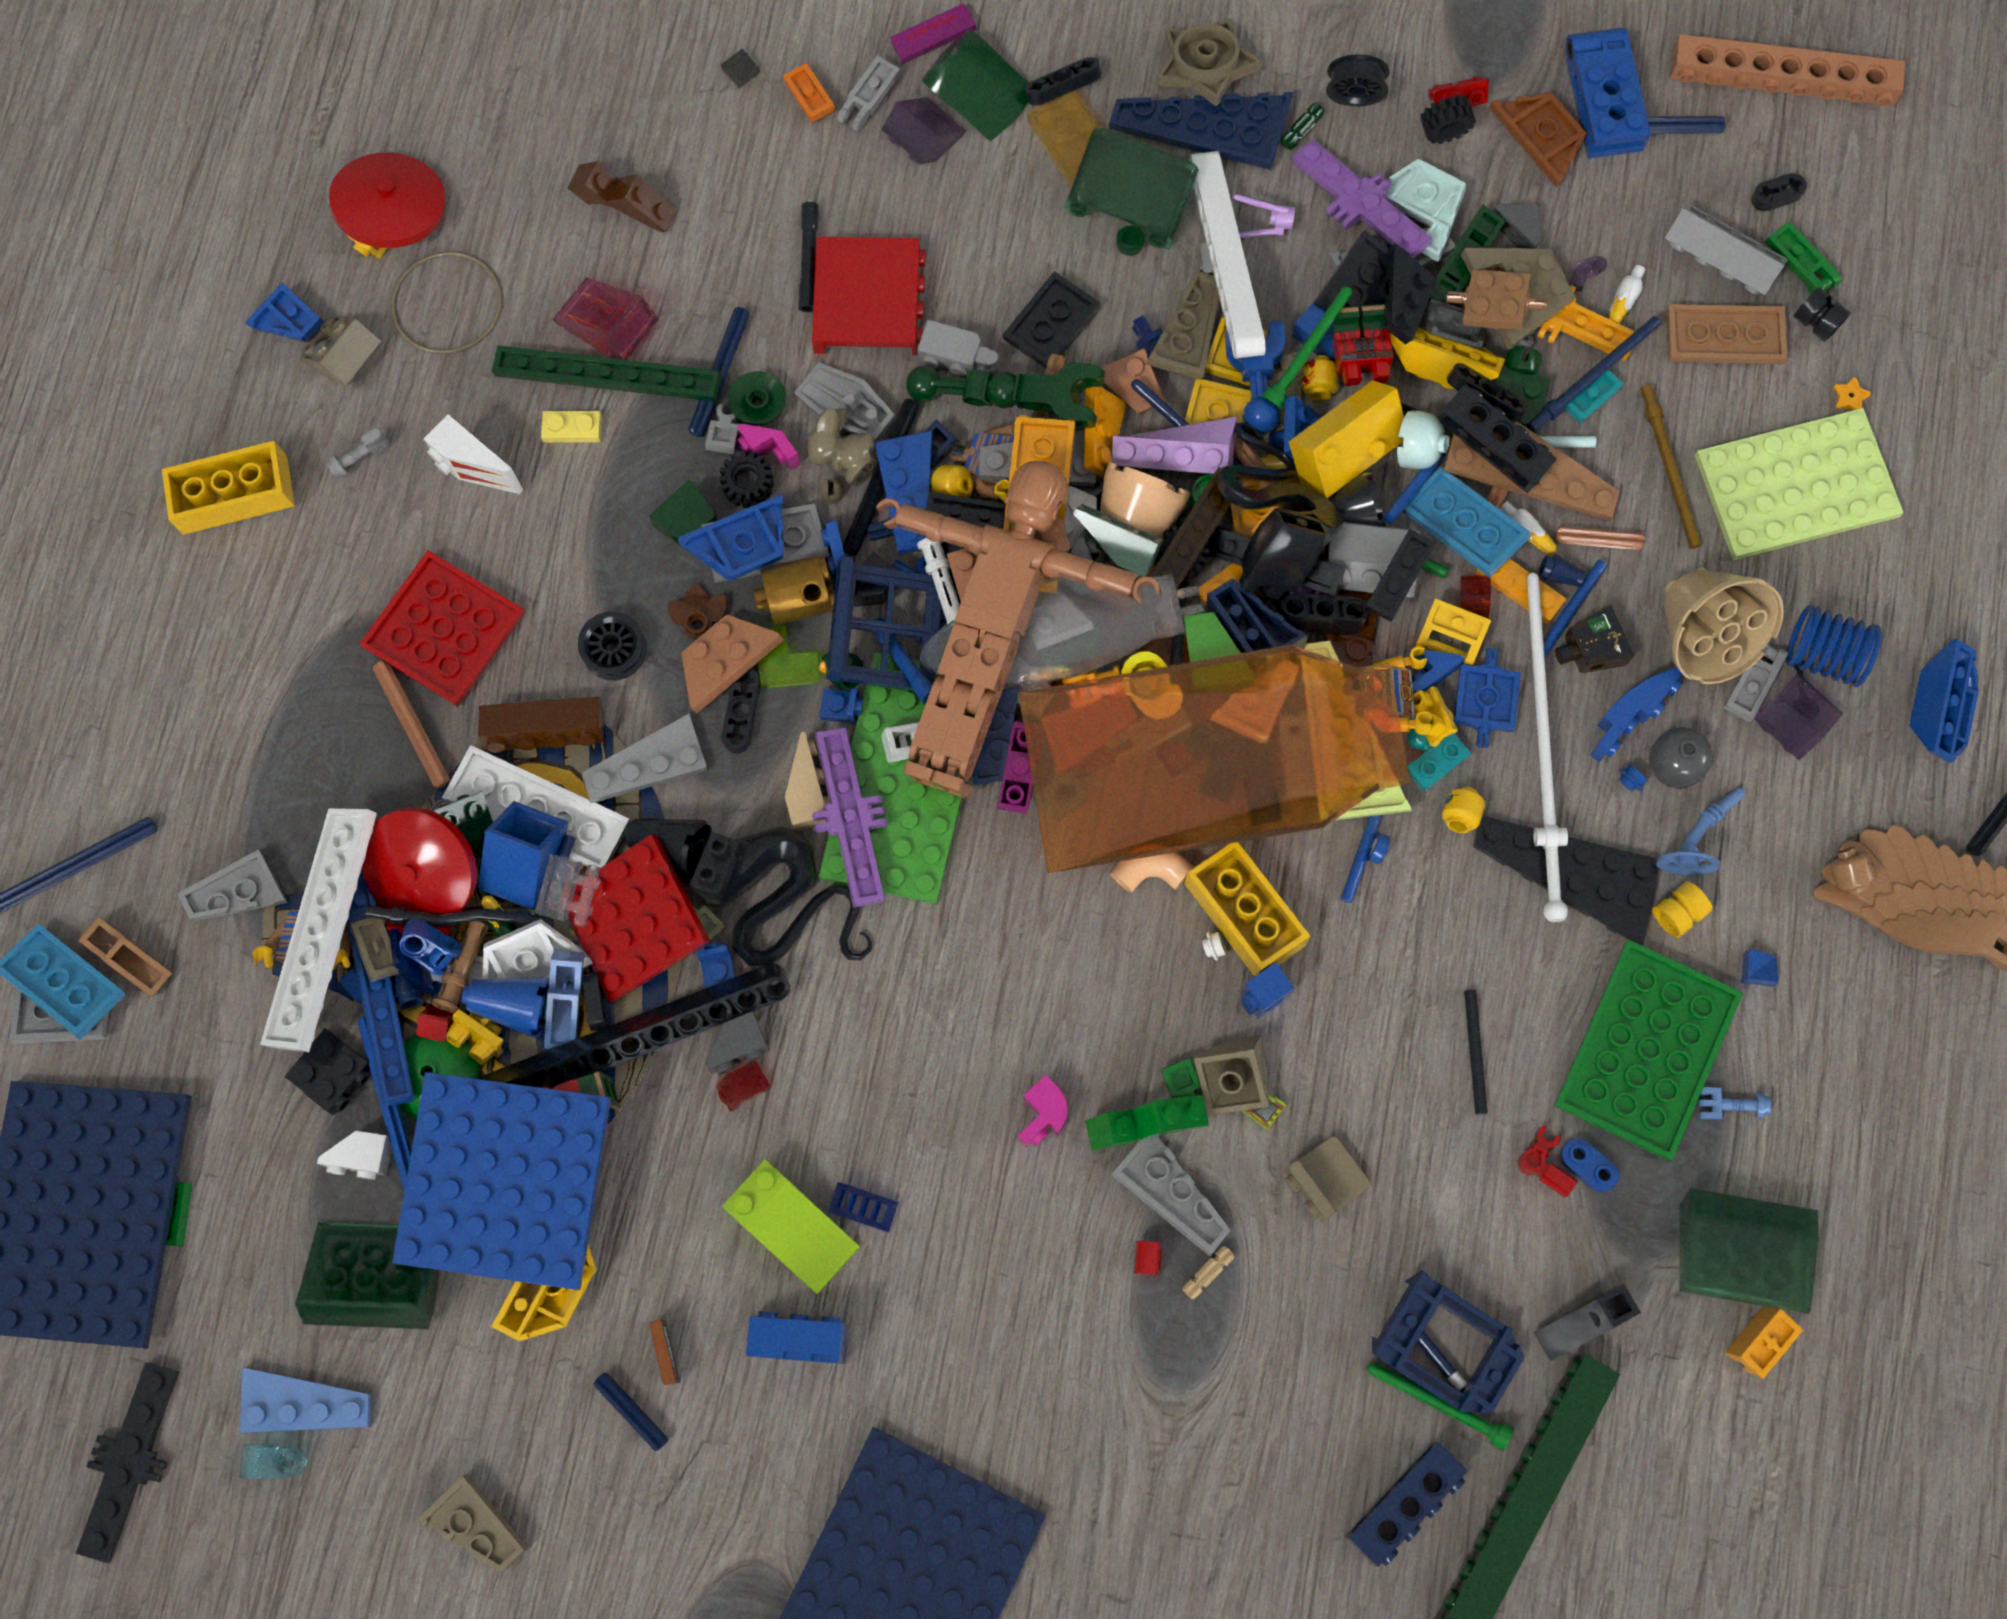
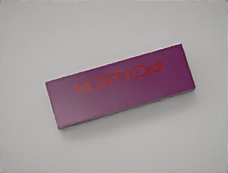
M962 3L891 36L890 42L901 62L905 64L956 40L966 30H977L976 23L965 4Z

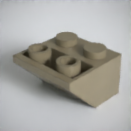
M334 316L323 323L321 326L322 332L317 339L311 340L303 350L305 354L300 360L335 384L347 385L381 341L357 319Z

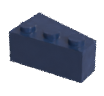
M1234 579L1229 580L1207 594V609L1209 612L1215 613L1253 670L1254 677L1259 676L1305 648L1307 634L1301 630L1298 631L1286 622L1282 615L1278 612L1274 613L1262 604V600L1254 594L1244 591L1241 585Z

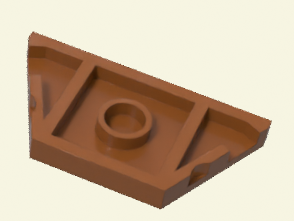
M1552 92L1538 94L1535 97L1521 96L1517 97L1516 101L1501 103L1500 100L1491 102L1489 109L1555 187H1558L1587 134Z

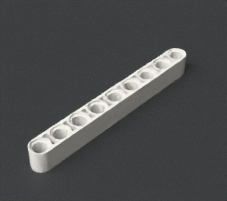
M1218 151L1190 154V176L1233 356L1235 359L1265 355L1264 333L1220 154Z

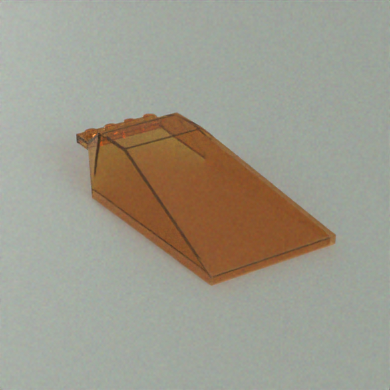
M1285 645L1019 692L1048 874L1322 829L1378 790L1410 785L1390 663L1358 668L1293 645Z

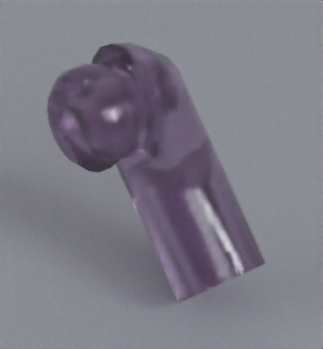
M1599 256L1578 262L1569 285L1575 286V291H1582L1587 278L1599 275L1606 270V259Z

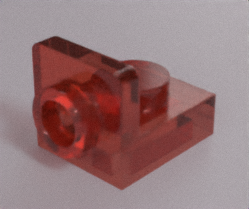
M1461 576L1460 608L1489 619L1491 578L1488 576Z

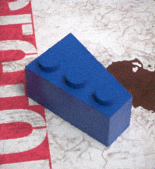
M759 1311L758 1317L750 1316L746 1356L844 1364L848 1325L840 1323L841 1318L822 1316L821 1321H810L809 1315L790 1314V1319L777 1318V1312Z

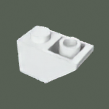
M355 1131L319 1156L317 1164L327 1167V1173L345 1175L346 1170L357 1171L356 1177L375 1180L376 1174L387 1176L392 1152L389 1136Z

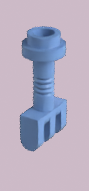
M1703 1087L1700 1095H1711V1100H1698L1699 1107L1711 1108L1712 1112H1699L1700 1120L1721 1121L1722 1110L1753 1111L1756 1118H1764V1115H1770L1771 1098L1770 1096H1764V1093H1756L1755 1099L1722 1098V1088Z

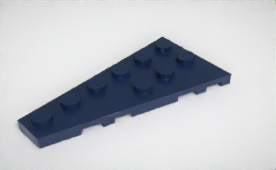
M1283 92V95L1268 96V93H1258L1257 96L1241 97L1239 94H1226L1218 106L1213 105L1203 96H1195V99H1180V96L1169 97V100H1152L1151 98L1117 99L1109 122V129L1202 153L1218 151L1221 158L1271 170L1293 92Z

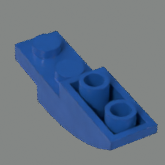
M1678 668L1664 671L1643 681L1612 706L1597 725L1606 734L1590 754L1591 757L1598 762L1605 755L1611 758L1622 744L1617 739L1623 732L1628 735L1638 721L1644 724L1650 716L1654 719L1657 718L1666 706L1662 702L1667 694L1673 696L1683 683L1679 680L1682 673Z

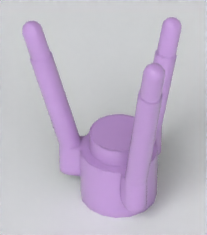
M1238 194L1233 196L1235 200L1270 210L1269 224L1274 225V228L1239 233L1240 238L1273 234L1283 236L1284 229H1292L1295 207L1274 205Z

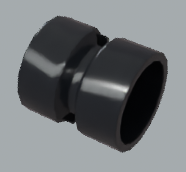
M1819 287L1804 301L1793 317L1805 327L1813 326L1812 333L1823 342H1826L1846 321L1851 312L1840 303H1831L1832 296Z

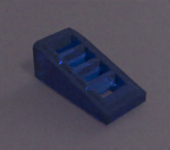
M838 1182L828 1212L832 1215L889 1233L899 1202ZM846 1192L850 1194L844 1211L840 1207ZM857 1196H859L863 1199L858 1214L856 1215L853 1214L852 1211ZM871 1200L875 1204L870 1219L864 1216ZM883 1204L887 1208L882 1223H879L876 1220Z

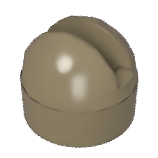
M833 478L826 479L820 487L822 499L830 504L841 501L844 496L841 482ZM829 485H834V495H829Z

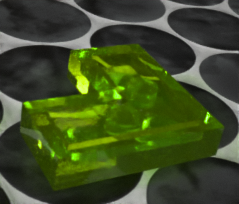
M787 627L767 628L778 632L784 641L759 661L761 688L820 683L818 652L789 654Z

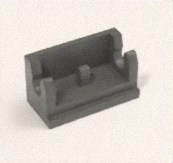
M1432 298L1429 299L1419 324L1430 334L1480 349L1484 341L1482 337H1479V331L1481 328L1487 329L1486 327L1463 326L1465 308Z

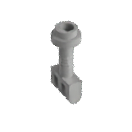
M374 428L360 437L363 443L357 446V448H354L340 458L335 454L330 456V461L326 462V465L335 477L339 475L343 477L348 474L345 468L362 458V456L370 452L377 456L390 447L389 439L379 429Z

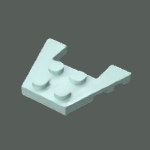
M1417 159L1389 177L1392 186L1387 191L1386 200L1402 213L1430 227L1426 233L1432 237L1431 245L1421 253L1438 262L1441 259L1463 199L1466 183L1421 159Z

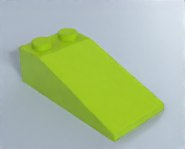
M766 1159L722 1205L734 1219L817 1295L860 1248L858 1244Z

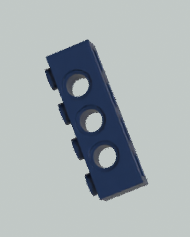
M1433 1442L1346 1535L1347 1539L1374 1566L1378 1567L1381 1563L1387 1566L1399 1553L1395 1548L1404 1539L1407 1542L1412 1540L1420 1531L1421 1527L1418 1524L1426 1515L1432 1518L1441 1509L1443 1503L1440 1500L1448 1492L1454 1494L1465 1483L1463 1476L1467 1470L1439 1442ZM1428 1473H1433L1438 1478V1487L1433 1492H1428L1423 1485V1479ZM1410 1496L1416 1502V1511L1412 1515L1406 1516L1401 1510V1502L1404 1498ZM1389 1520L1394 1526V1534L1391 1538L1384 1540L1380 1537L1378 1528L1383 1521Z

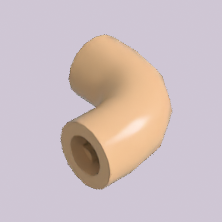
M1148 847L1133 851L1121 860L1109 874L1122 888L1130 893H1133L1149 877H1159L1177 890L1185 882L1187 872L1195 867L1185 858L1169 849Z

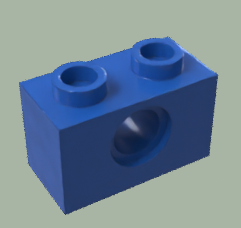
M1275 962L1245 983L1241 992L1243 998L1240 1002L1248 1014H1255L1260 1019L1287 1000L1294 986Z

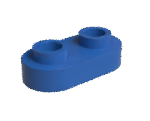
M1572 1139L1562 1146L1560 1150L1562 1164L1592 1190L1606 1192L1617 1185L1619 1180L1617 1167L1588 1142L1582 1139ZM1575 1149L1582 1151V1160H1577L1574 1157L1573 1151ZM1599 1170L1607 1172L1608 1179L1606 1181L1599 1178Z

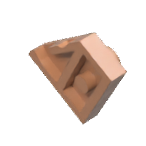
M1141 349L1101 367L1105 371L1104 383L1140 415L1155 408L1132 389L1131 382L1134 379L1141 380L1166 402L1153 366L1146 365L1149 359L1146 349Z

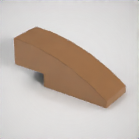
M98 917L78 940L99 956L102 961L151 997L156 994L172 974L159 961L102 917Z

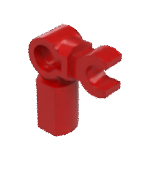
M1543 1125L1535 1133L1536 1143H1530L1526 1151L1519 1157L1518 1167L1526 1175L1536 1174L1540 1177L1539 1181L1562 1197L1567 1198L1578 1181L1553 1163L1547 1164L1545 1162L1549 1156L1548 1150L1553 1149L1559 1144L1561 1136L1557 1135L1552 1142L1546 1141L1543 1133L1546 1131L1547 1126Z

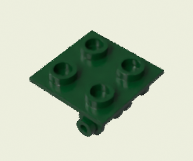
M483 791L470 796L469 794L460 795L457 797V801L432 810L447 818L461 831L468 841L475 858L482 856L485 830L493 823Z

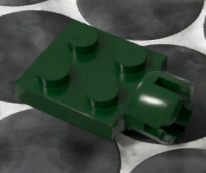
M1515 346L1509 349L1504 367H1502L1498 378L1492 381L1517 395L1526 403L1527 410L1518 422L1528 429L1527 424L1542 412L1550 379L1543 378L1539 374L1542 355L1539 351L1530 348L1525 361H1522L1525 346Z

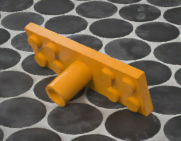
M1016 417L1008 489L1015 472L1020 466L1030 461H1046L1055 465L1063 473L1069 490L1076 427L1075 421ZM1068 494L1062 507H1059L1057 512V518L1062 519L1064 527ZM1006 505L1003 529L1011 532L1015 525L1007 518ZM1043 575V582L1039 593L1057 594L1059 577L1051 578Z

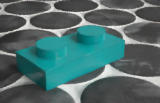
M1608 369L1566 405L1564 409L1581 425L1621 390L1624 384Z

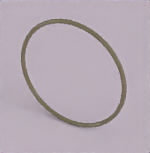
M453 251L430 254L413 263L398 279L391 297V315L398 332L407 342L418 349L436 354L456 353L476 345L493 329L499 318L502 306L500 284L493 271L478 258L466 253ZM459 256L478 263L492 277L498 295L495 316L484 333L464 346L444 350L422 346L410 339L398 323L395 313V300L398 289L408 273L419 264L436 257Z

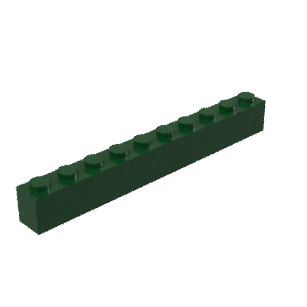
M1587 1354L1579 1355L1578 1358L1573 1357L1565 1369V1374L1568 1377L1564 1385H1558L1550 1398V1402L1553 1405L1548 1415L1542 1414L1534 1430L1538 1432L1532 1444L1528 1442L1519 1457L1523 1462L1518 1472L1512 1471L1504 1485V1488L1508 1491L1502 1502L1497 1500L1489 1513V1518L1492 1519L1487 1530L1482 1529L1474 1541L1473 1546L1477 1549L1472 1559L1467 1558L1463 1562L1458 1572V1576L1461 1579L1456 1589L1450 1588L1442 1603L1446 1608L1440 1619L1494 1618L1621 1374Z

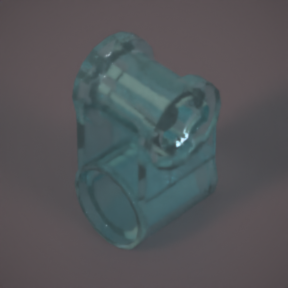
M243 1444L239 1478L281 1479L295 1477L305 1470L307 1457L301 1449L295 1447ZM284 1459L291 1461L290 1467L284 1465Z

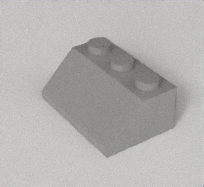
M1343 522V528L1328 543L1329 548L1326 555V560L1346 566L1340 589L1373 593L1409 529ZM1414 530L1415 532L1421 534L1420 530ZM1417 578L1406 597H1414Z

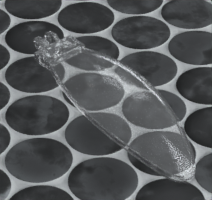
M1173 574L1152 577L1160 585L1162 596L1160 598L1155 587L1152 585L1142 587L1139 596L1143 602V607L1138 604L1135 598L1133 600L1104 590L1093 591L1084 584L1061 577L1043 580L1024 637H1019L1017 654L1005 685L1039 683L1083 674L1117 661L1143 647L1153 639L1184 634L1185 628L1182 617L1204 612L1202 604H1193L1180 609L1178 599L1196 596L1200 593L1199 587L1193 586L1176 590ZM954 620L934 634L925 644L920 654L922 666L937 676H941L937 671L954 626Z

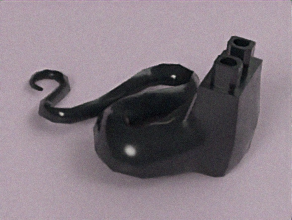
M1236 423L1235 434L1249 446L1275 456L1286 466L1284 469H1264L1242 465L1221 467L1216 483L1219 491L1227 501L1243 509L1285 508H1275L1259 524L1241 560L1243 573L1239 580L1244 591L1254 593L1259 585L1263 584L1265 585L1263 587L1265 594L1269 598L1279 600L1285 591L1295 593L1314 567L1321 550L1343 528V519L1340 510L1330 500L1301 484H1273L1259 490L1247 489L1241 486L1235 478L1261 482H1281L1294 478L1297 475L1294 459L1284 453L1283 447L1260 440L1259 432L1250 424ZM1243 429L1252 431L1257 438L1250 436Z
M780 826L740 839H733L711 832L690 883L692 893L706 904L724 909L777 864L785 863L790 870L789 878L772 894L747 909L733 926L732 949L749 967L771 964L784 956L820 906L835 894L844 895L850 902V910L839 938L842 954L848 960L861 961L871 952V939L864 932H860V934L867 939L868 945L866 950L860 954H853L848 947L847 941L860 912V907L853 908L849 886L837 883L816 894L800 911L775 945L765 951L755 950L751 944L752 932L759 925L787 909L810 888L816 876L814 848L801 831Z

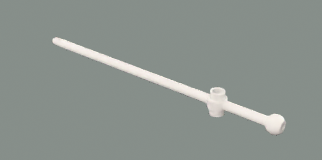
M1530 573L1527 577L1544 823L1543 828L1534 829L1533 839L1534 845L1543 846L1546 852L1549 902L1544 906V916L1549 922H1561L1567 918L1568 909L1566 904L1561 901L1558 847L1567 846L1568 831L1567 828H1558L1556 825L1539 577L1536 573Z

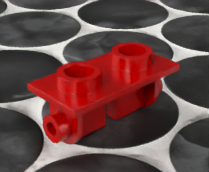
M1474 76L1471 79L1458 81L1457 85L1452 83L1439 86L1433 85L1432 89H1428V96L1436 104L1442 98L1448 100L1449 96L1456 98L1457 95H1462V98L1466 96L1471 106L1485 104L1488 101L1489 79Z

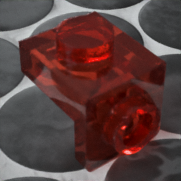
M756 1060L725 1074L716 1085L720 1100L727 1105L730 1111L736 1110L743 1102L767 1092L771 1087Z

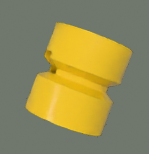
M1685 881L1671 893L1672 898L1663 899L1652 908V913L1659 925L1669 935L1677 939L1693 927V922H1700L1713 911L1708 897L1699 887L1689 881Z

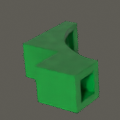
M1203 1095L1155 1100L1133 1109L1106 1112L1085 1120L1092 1151L1118 1148L1157 1136L1209 1126Z

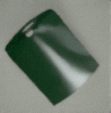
M971 30L963 32L936 59L922 79L924 84L954 108L989 141L1003 132L1019 116L1028 103L1025 93V86L1028 82L980 35ZM954 47H957V53L950 55L949 53Z

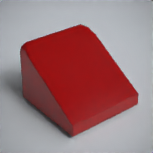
M429 1004L418 1015L417 1036L445 1042L446 1034L453 1024L454 1013L446 1012Z

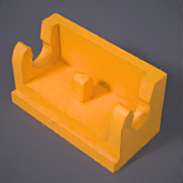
M1764 1305L1725 1353L1731 1359L1741 1362L1744 1365L1743 1370L1764 1379L1802 1333L1803 1329L1781 1308Z

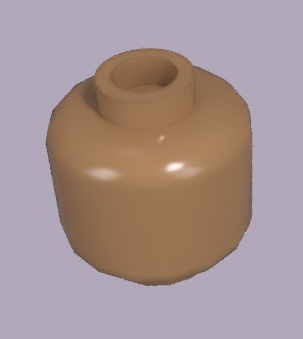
M1855 847L1837 852L1838 858L1831 862L1830 868L1838 889L1847 891L1849 895L1871 889L1873 887L1872 883L1877 878V872L1870 854L1866 851H1857Z

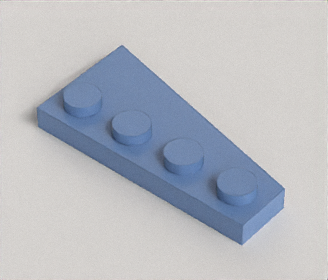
M242 1367L240 1433L371 1427L372 1394Z

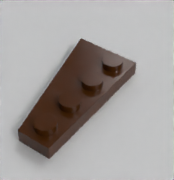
M1353 591L1339 593L1336 596L1360 598L1367 604L1373 593ZM1371 611L1368 612L1362 631L1356 635L1324 634L1325 641H1330L1347 679L1350 677L1356 679L1357 676L1366 670L1367 666L1371 665L1376 614ZM1321 612L1322 616H1328L1327 614ZM1348 615L1351 618H1357L1355 615Z

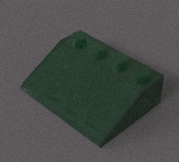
M1690 1188L1679 1205V1291L1809 1314L1812 1304L1819 1243L1818 1210Z
M318 1222L295 1305L302 1323L307 1325L429 1330L436 1302L439 1270L392 1263L398 1226Z

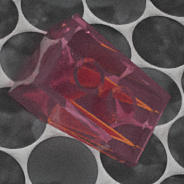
M585 278L552 320L605 355L627 360L659 319L643 296Z

